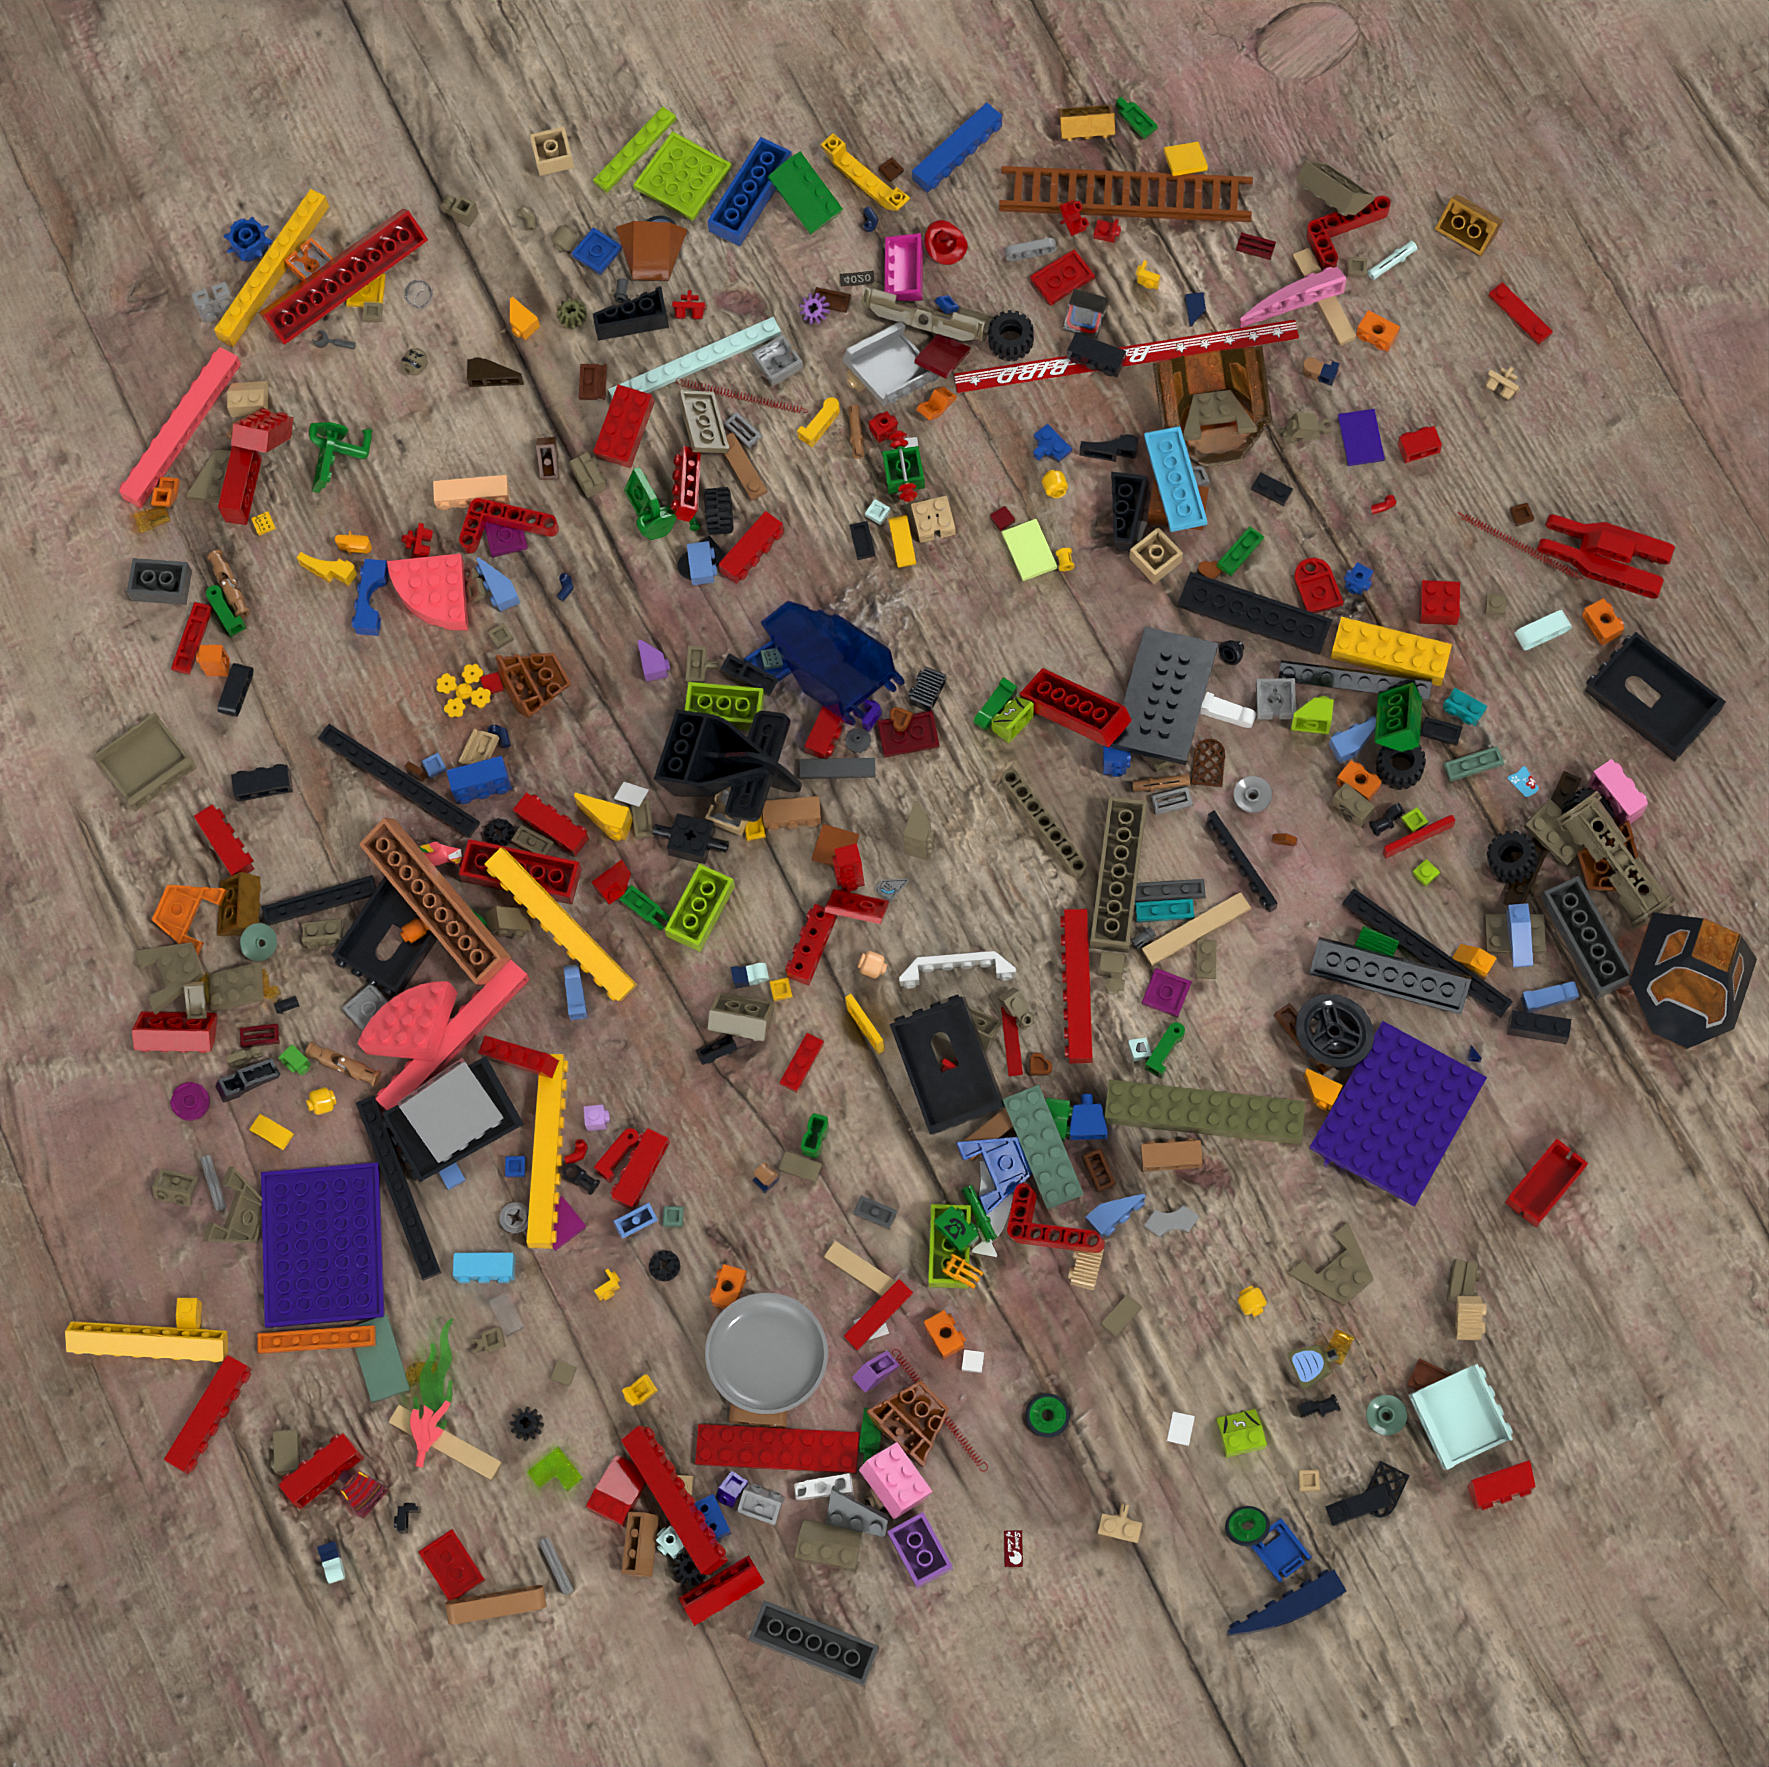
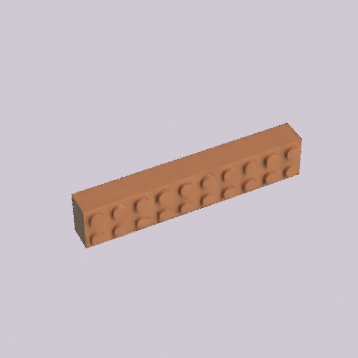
M383 818L359 845L475 984L486 985L509 962L511 956L395 819Z

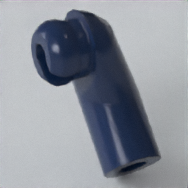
M868 206L863 210L868 218L866 224L864 223V229L871 232L876 229L879 219L873 209Z

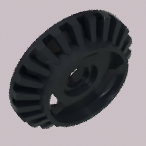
M1338 994L1315 996L1302 1006L1296 1016L1294 1030H1296V1040H1299L1300 1043L1299 1047L1301 1050H1305L1308 1058H1313L1318 1065L1320 1063L1325 1065V1068L1330 1069L1334 1067L1336 1070L1351 1068L1365 1059L1372 1048L1374 1030L1369 1016L1359 1004L1345 996ZM1312 1019L1318 1020L1314 1034L1310 1033ZM1341 1020H1343L1352 1031H1350L1349 1028ZM1335 1028L1339 1035H1331L1329 1029ZM1345 1050V1054L1337 1055L1328 1053V1051Z

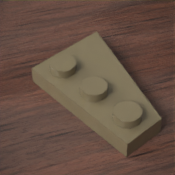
M215 449L186 494L187 499L219 503L231 451Z

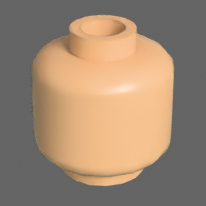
M867 951L865 954H861L857 967L861 974L876 979L880 974L884 975L887 964L884 963L885 958L883 955Z

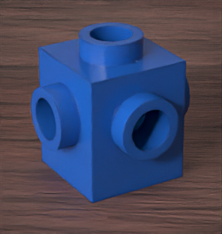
M1357 562L1353 570H1348L1344 577V580H1346L1345 588L1350 593L1361 596L1372 585L1373 570Z

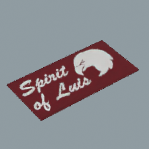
M1022 1530L1004 1531L1005 1567H1023Z

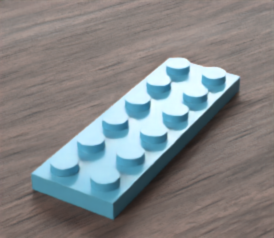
M1181 427L1144 433V440L1170 532L1207 525L1206 514Z

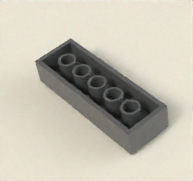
M1577 876L1544 891L1541 900L1595 999L1629 985L1632 971L1580 877Z
M765 1600L749 1636V1641L862 1687H865L880 1649L876 1644Z

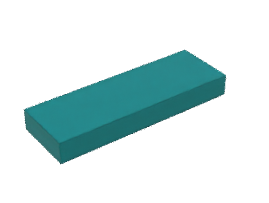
M1193 899L1135 902L1136 923L1194 919Z

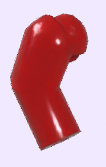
M1387 495L1384 502L1371 505L1373 515L1394 507L1397 502L1395 496Z
M578 1139L575 1142L574 1153L564 1156L566 1164L576 1163L584 1159L588 1145L583 1139Z

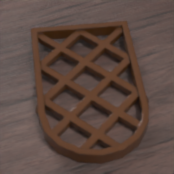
M1205 739L1196 746L1192 785L1222 787L1226 756L1225 748L1219 741ZM1206 743L1208 747L1203 750L1200 746ZM1218 744L1221 749L1216 751L1213 746ZM1211 748L1214 754L1209 757L1206 751ZM1202 754L1208 758L1204 762L1198 758ZM1216 755L1221 759L1217 763L1212 760ZM1197 760L1200 765L1195 768ZM1208 761L1213 764L1209 769L1204 765ZM1223 762L1221 770L1218 765ZM1203 766L1206 772L1201 775L1197 770ZM1216 767L1219 773L1214 776L1211 770ZM1195 772H1196L1199 777L1194 780V776H1195ZM1207 773H1209L1212 776V778L1209 781H1206V779L1203 777ZM1220 775H1221V782L1217 779V777L1220 776Z

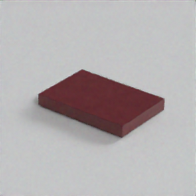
M937 334L915 358L914 364L946 379L970 353L971 347L950 337Z
M933 710L913 714L907 729L902 732L894 729L893 721L890 718L877 721L884 758L940 747Z

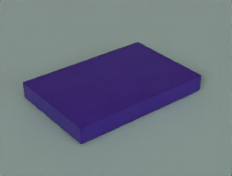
M1375 409L1338 414L1347 466L1384 461L1385 457Z

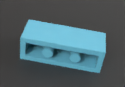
M454 1253L453 1277L455 1280H458V1283H470V1280H478V1283H490V1280H498V1283H509L510 1280H515L516 1257L514 1253Z

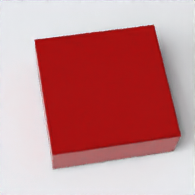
M498 672L480 677L483 688L490 690L491 694L504 691Z

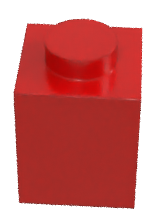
M621 859L591 883L598 894L610 905L625 894L631 873Z

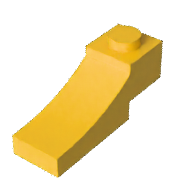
M302 552L296 557L302 567L329 583L333 578H336L349 586L357 576L355 566L348 560L345 562L341 559L337 561H324L310 557Z

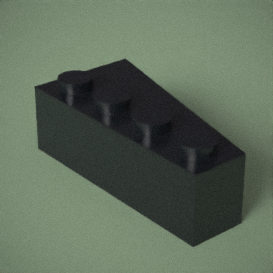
M661 286L655 288L653 292H644L640 294V297L633 300L627 299L618 306L612 305L593 313L598 341L669 328Z
M1111 471L1114 543L1116 550L1130 552V549L1137 543L1149 490V482L1147 476Z

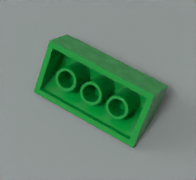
M801 151L786 160L768 176L810 235L838 217L843 210Z
M1414 682L1378 693L1374 740L1377 744L1401 752L1419 747L1422 697Z

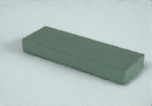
M1498 746L1445 762L1443 766L1449 782L1503 766L1504 760Z

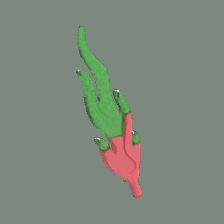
M452 1318L447 1321L440 1334L441 1355L436 1371L432 1375L431 1368L434 1363L436 1349L434 1343H431L430 1355L420 1374L419 1386L423 1402V1417L419 1419L418 1398L416 1396L413 1398L410 1428L418 1450L415 1466L423 1468L426 1452L441 1436L447 1425V1420L445 1419L436 1427L437 1422L448 1410L452 1400V1380H449L447 1395L445 1398L443 1397L444 1378L452 1361V1353L448 1341V1331L453 1322Z

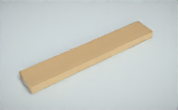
M1310 248L1292 255L1303 278L1311 273L1318 274L1322 272ZM1335 296L1316 302L1339 346L1357 338Z
M1240 892L1142 948V952L1151 966L1251 910V907Z
M398 1405L389 1423L413 1436L410 1428L412 1412ZM445 1430L431 1445L434 1449L491 1481L502 1464L499 1460Z

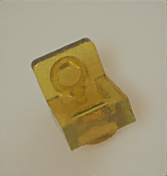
M262 969L263 997L271 999L275 998L276 995H281V990L278 986L269 987V974L266 969Z
M1338 1329L1335 1330L1326 1351L1335 1348L1340 1359L1334 1362L1342 1365L1355 1337Z
M437 1361L414 1362L406 1371L409 1386L437 1383L439 1381Z

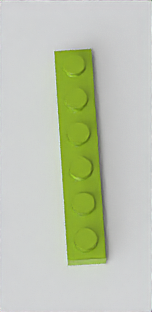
M662 106L593 179L594 184L608 193L677 120L676 115Z

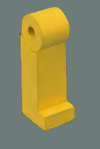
M834 397L827 398L823 403V408L806 428L803 426L799 427L797 430L798 439L813 448L839 415V401Z

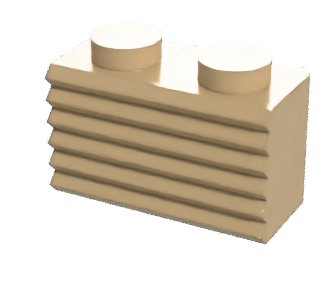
M1104 1249L1099 1253L1074 1251L1073 1259L1076 1260L1075 1267H1070L1068 1278L1071 1279V1285L1094 1290Z
M1457 1296L1455 1321L1457 1340H1481V1334H1485V1322H1482V1318L1486 1316V1303L1482 1302L1481 1296Z

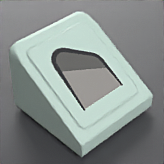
M1147 1038L1128 1040V1047L1134 1062L1151 1056L1152 1053Z

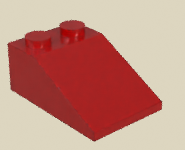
M615 1455L595 1487L586 1507L588 1510L625 1527L628 1512L633 1511L647 1483L634 1463Z

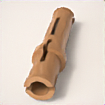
M851 405L848 407L851 429L850 443H852L853 458L861 459V457H864V436H862L860 406Z
M1187 773L1159 778L1148 777V779L1131 781L1133 793L1148 790L1154 792L1155 789L1189 786L1190 779Z

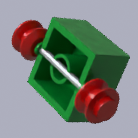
M898 430L889 436V440L893 441L890 447L895 450L882 452L888 494L902 492L899 498L905 502H910L918 495L913 490L925 489V480L919 446L905 448L909 444L907 440H904L907 438V434Z

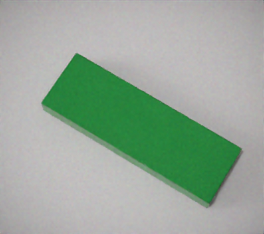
M1249 526L1219 560L1216 567L1232 577L1260 545L1265 536Z

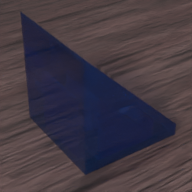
M1471 1045L1468 1061L1480 1063L1482 1057Z

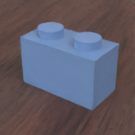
M709 541L687 544L692 585L714 583V576H717L716 564L712 565V559L715 558L714 547L710 548Z
M646 1203L612 1222L620 1238L623 1239L658 1221L650 1203Z

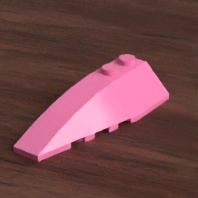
M1328 267L1321 273L1308 274L1305 278L1280 289L1254 306L1240 318V327L1243 328L1342 294L1345 290L1346 277L1338 267Z

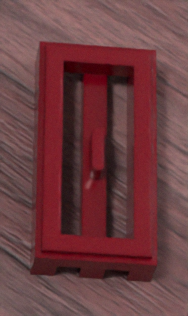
M1241 232L1236 251L1271 260L1276 242Z
M278 1023L239 1028L241 1048L280 1044ZM274 1030L271 1033L244 1036V1033ZM274 1037L273 1039H265V1040H256V1041H248V1042H245V1040H253V1039H261V1038Z

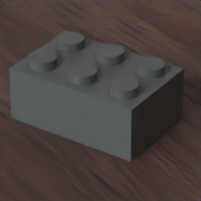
M133 558L127 593L132 601L187 605L192 570L188 562Z

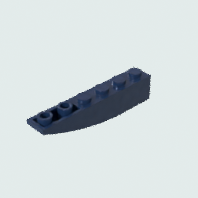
M1326 1569L1317 1574L1318 1579L1313 1582L1308 1579L1299 1585L1301 1587L1299 1590L1294 1592L1291 1589L1282 1595L1283 1599L1276 1602L1274 1599L1264 1605L1266 1609L1258 1613L1255 1610L1246 1615L1247 1620L1243 1622L1237 1620L1230 1624L1227 1635L1229 1637L1251 1634L1291 1623L1344 1595L1347 1590L1335 1570L1333 1569L1329 1572Z

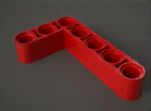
M1387 196L1375 197L1370 204L1356 215L1348 214L1344 216L1334 212L1309 222L1306 237L1322 270L1328 267H1337L1338 254L1330 238L1387 217L1391 204Z
M476 498L469 505L459 536V542L465 553L472 554L476 552L486 522L549 537L555 536L559 532V526L554 515ZM479 507L483 508L481 511H476ZM497 511L501 512L499 515H493ZM518 515V518L511 519L512 516ZM532 519H535V520H536V521H535L534 523H532V524H531V523H528V522H529L530 520H532ZM553 523L552 527H546L547 524ZM478 524L475 528H470L471 525ZM472 540L471 544L465 545L467 541Z
M1026 1183L1017 1185L1014 1190L1007 1226L1008 1235L1016 1243L1090 1253H1099L1104 1249L1105 1241L1096 1231L1032 1223L1037 1194ZM1029 1191L1028 1196L1022 1198L1023 1193ZM1025 1210V1214L1018 1217L1019 1212ZM1018 1229H1022L1021 1233L1015 1236V1232ZM1040 1231V1236L1033 1238L1034 1234ZM1059 1233V1238L1052 1241L1053 1236ZM1078 1236V1240L1075 1243H1071L1072 1238ZM1097 1238V1243L1090 1245L1091 1240Z

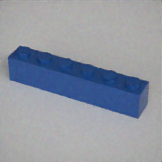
M985 103L912 170V180L927 193L931 189H935L944 177L947 178L956 166H960L968 155L975 153L980 144L987 142L992 133L1000 130L1002 127V115L990 104Z

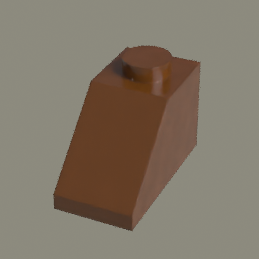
M556 437L537 438L536 449L540 480L559 479Z

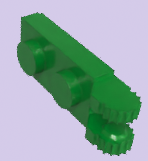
M630 885L625 894L619 898L620 902L647 923L650 922L659 931H662L664 927L654 919L655 915L658 914L667 922L671 918L661 910L660 906L633 885Z

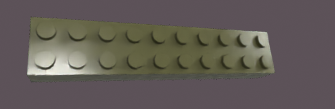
M1109 1080L1105 1123L1301 1145L1306 1101Z

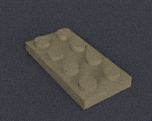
M680 390L678 398L692 451L728 453L729 445L715 393Z

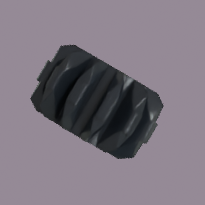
M526 1407L525 1412H523L519 1408L518 1412L520 1415L512 1414L516 1421H510L509 1423L511 1426H515L511 1429L512 1434L517 1433L516 1438L518 1440L522 1436L525 1442L528 1441L529 1436L535 1440L534 1433L536 1432L539 1435L542 1433L538 1427H544V1423L539 1422L543 1419V1416L541 1414L537 1415V1409L531 1411L530 1407ZM526 1420H529L531 1423L530 1426L528 1425V1428L523 1426V1422L526 1423Z
M682 1553L681 1557L683 1560H675L680 1566L673 1567L675 1572H679L675 1575V1578H682V1585L688 1580L689 1587L693 1586V1580L698 1585L701 1584L698 1578L705 1579L706 1575L700 1573L689 1553L688 1558ZM690 1564H692L694 1568L696 1567L695 1570H692L691 1574H689V1572L686 1570V1568H689Z

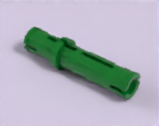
M969 1185V1189L967 1186L964 1187L961 1192L968 1205H971V1211L976 1219L977 1228H980L986 1243H989L990 1239L994 1241L997 1239V1235L991 1225L990 1217H987L977 1197L973 1185Z

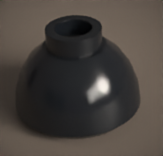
M1228 640L1220 644L1219 653L1226 663L1237 665L1242 660L1244 650L1242 642Z

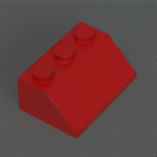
M1530 1460L1473 1479L1467 1485L1475 1509L1481 1508L1482 1511L1494 1507L1493 1503L1499 1501L1501 1504L1508 1503L1513 1500L1512 1497L1520 1495L1521 1498L1532 1494L1531 1490L1536 1487Z

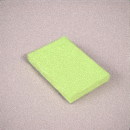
M1037 519L1002 531V536L1022 581L1057 569V564Z

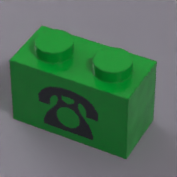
M951 1206L934 1220V1226L962 1254L979 1239L977 1234L979 1230L973 1223H967L964 1219L966 1216L959 1208L955 1209Z

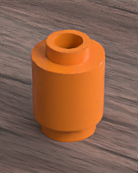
M415 918L401 927L403 931L400 934L405 942L410 941V943H413L426 935V932L430 929L421 918Z

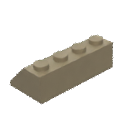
M1305 160L1296 178V181L1301 183L1302 188L1314 192L1313 195L1315 197L1324 199L1326 201L1325 204L1337 208V212L1344 216L1348 214L1356 215L1376 197L1328 163Z

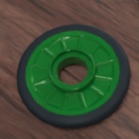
M1046 1393L1036 1396L1030 1401L1026 1409V1422L1029 1428L1041 1437L1050 1438L1061 1434L1068 1426L1070 1420V1411L1066 1402L1054 1394ZM1045 1410H1050L1054 1416L1052 1420L1046 1421L1042 1418V1413Z
M1243 1506L1230 1513L1225 1523V1530L1229 1539L1235 1544L1254 1546L1261 1543L1267 1537L1270 1530V1521L1266 1513L1254 1506ZM1250 1522L1253 1524V1527L1250 1530H1245L1242 1528V1525Z

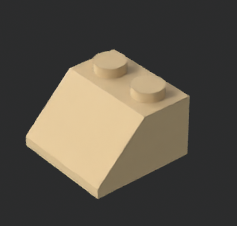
M268 381L231 383L227 391V408L231 417H246L260 408L268 409Z

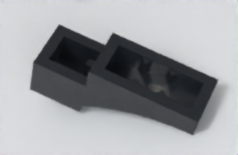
M1126 434L1120 435L1118 439L1105 442L1081 441L1080 456L1116 462L1117 456L1135 459L1139 438Z
M730 653L719 670V673L733 681H738L752 688H763L764 694L767 696L771 695L779 680L750 662H744Z
M271 1058L239 1069L236 1074L219 1079L215 1087L224 1103L239 1098L244 1093L262 1084L278 1079L280 1073Z
M1384 1484L1364 1493L1325 1506L1332 1526H1338L1393 1505L1394 1502L1387 1485Z

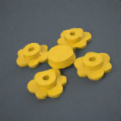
M467 664L464 667L462 677L465 678L466 683H462L458 687L455 683L456 678L448 673L443 674L441 678L437 679L438 685L436 688L438 692L449 694L450 691L456 690L457 698L454 700L449 699L448 704L444 706V711L448 713L449 717H461L463 715V710L466 706L463 704L462 699L466 700L471 697V703L479 708H484L486 703H490V690L479 687L477 691H472V687L469 685L473 682H479V677L483 675V670L477 664H473V666Z

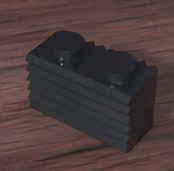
M925 666L924 670H920L916 679L918 683L915 687L911 688L908 697H910L911 705L925 711H932L947 678L946 674Z

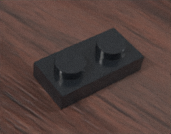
M1261 472L1251 487L1252 491L1282 506L1286 504L1293 492V488Z
M728 1035L695 1051L701 1064L704 1065L714 1062L715 1059L721 1056L730 1055L738 1048L732 1036Z

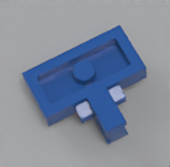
M1046 424L1034 434L1038 447L1033 451V456L1038 461L1045 455L1048 457L1051 455L1057 462H1060L1072 452V448L1049 424Z

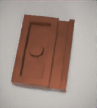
M580 364L579 400H606L607 364Z
M1419 1358L1407 1386L1418 1391L1452 1374Z

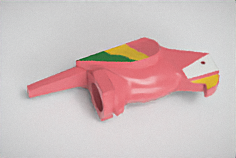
M438 842L419 846L434 866H440L448 862L456 866L462 864L463 852L459 848L445 846Z

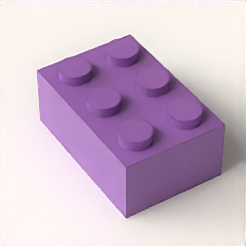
M924 1512L887 1531L917 1589L953 1570V1566Z

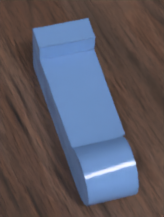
M579 964L564 966L570 1020L588 1018Z
M1567 982L1562 985L1532 992L1531 990L1523 992L1521 1001L1524 1011L1532 1013L1577 999L1579 993L1575 982Z

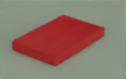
M1075 249L1030 276V281L1050 306L1095 279L1094 273Z
M833 889L825 906V912L881 924L888 909L889 901Z
M453 1529L418 1551L449 1601L459 1599L485 1581Z

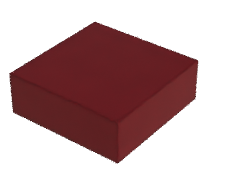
M1006 506L990 514L991 520L999 531L1015 523V518Z

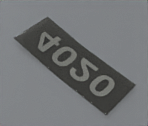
M874 270L840 274L841 287L873 284V281H875Z

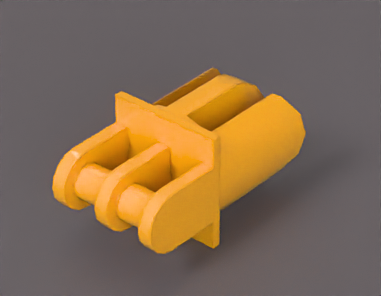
M349 531V535H337L335 537L339 550L348 551L350 556L352 552L367 554L372 550L368 536L353 535Z
M951 1254L952 1258L946 1262L947 1266L945 1269H942V1272L955 1281L957 1279L970 1288L975 1289L976 1285L971 1281L978 1283L980 1278L975 1274L982 1276L984 1272L965 1262V1259L963 1260ZM956 1261L961 1263L959 1267L955 1265ZM952 1268L957 1270L955 1274L950 1272Z

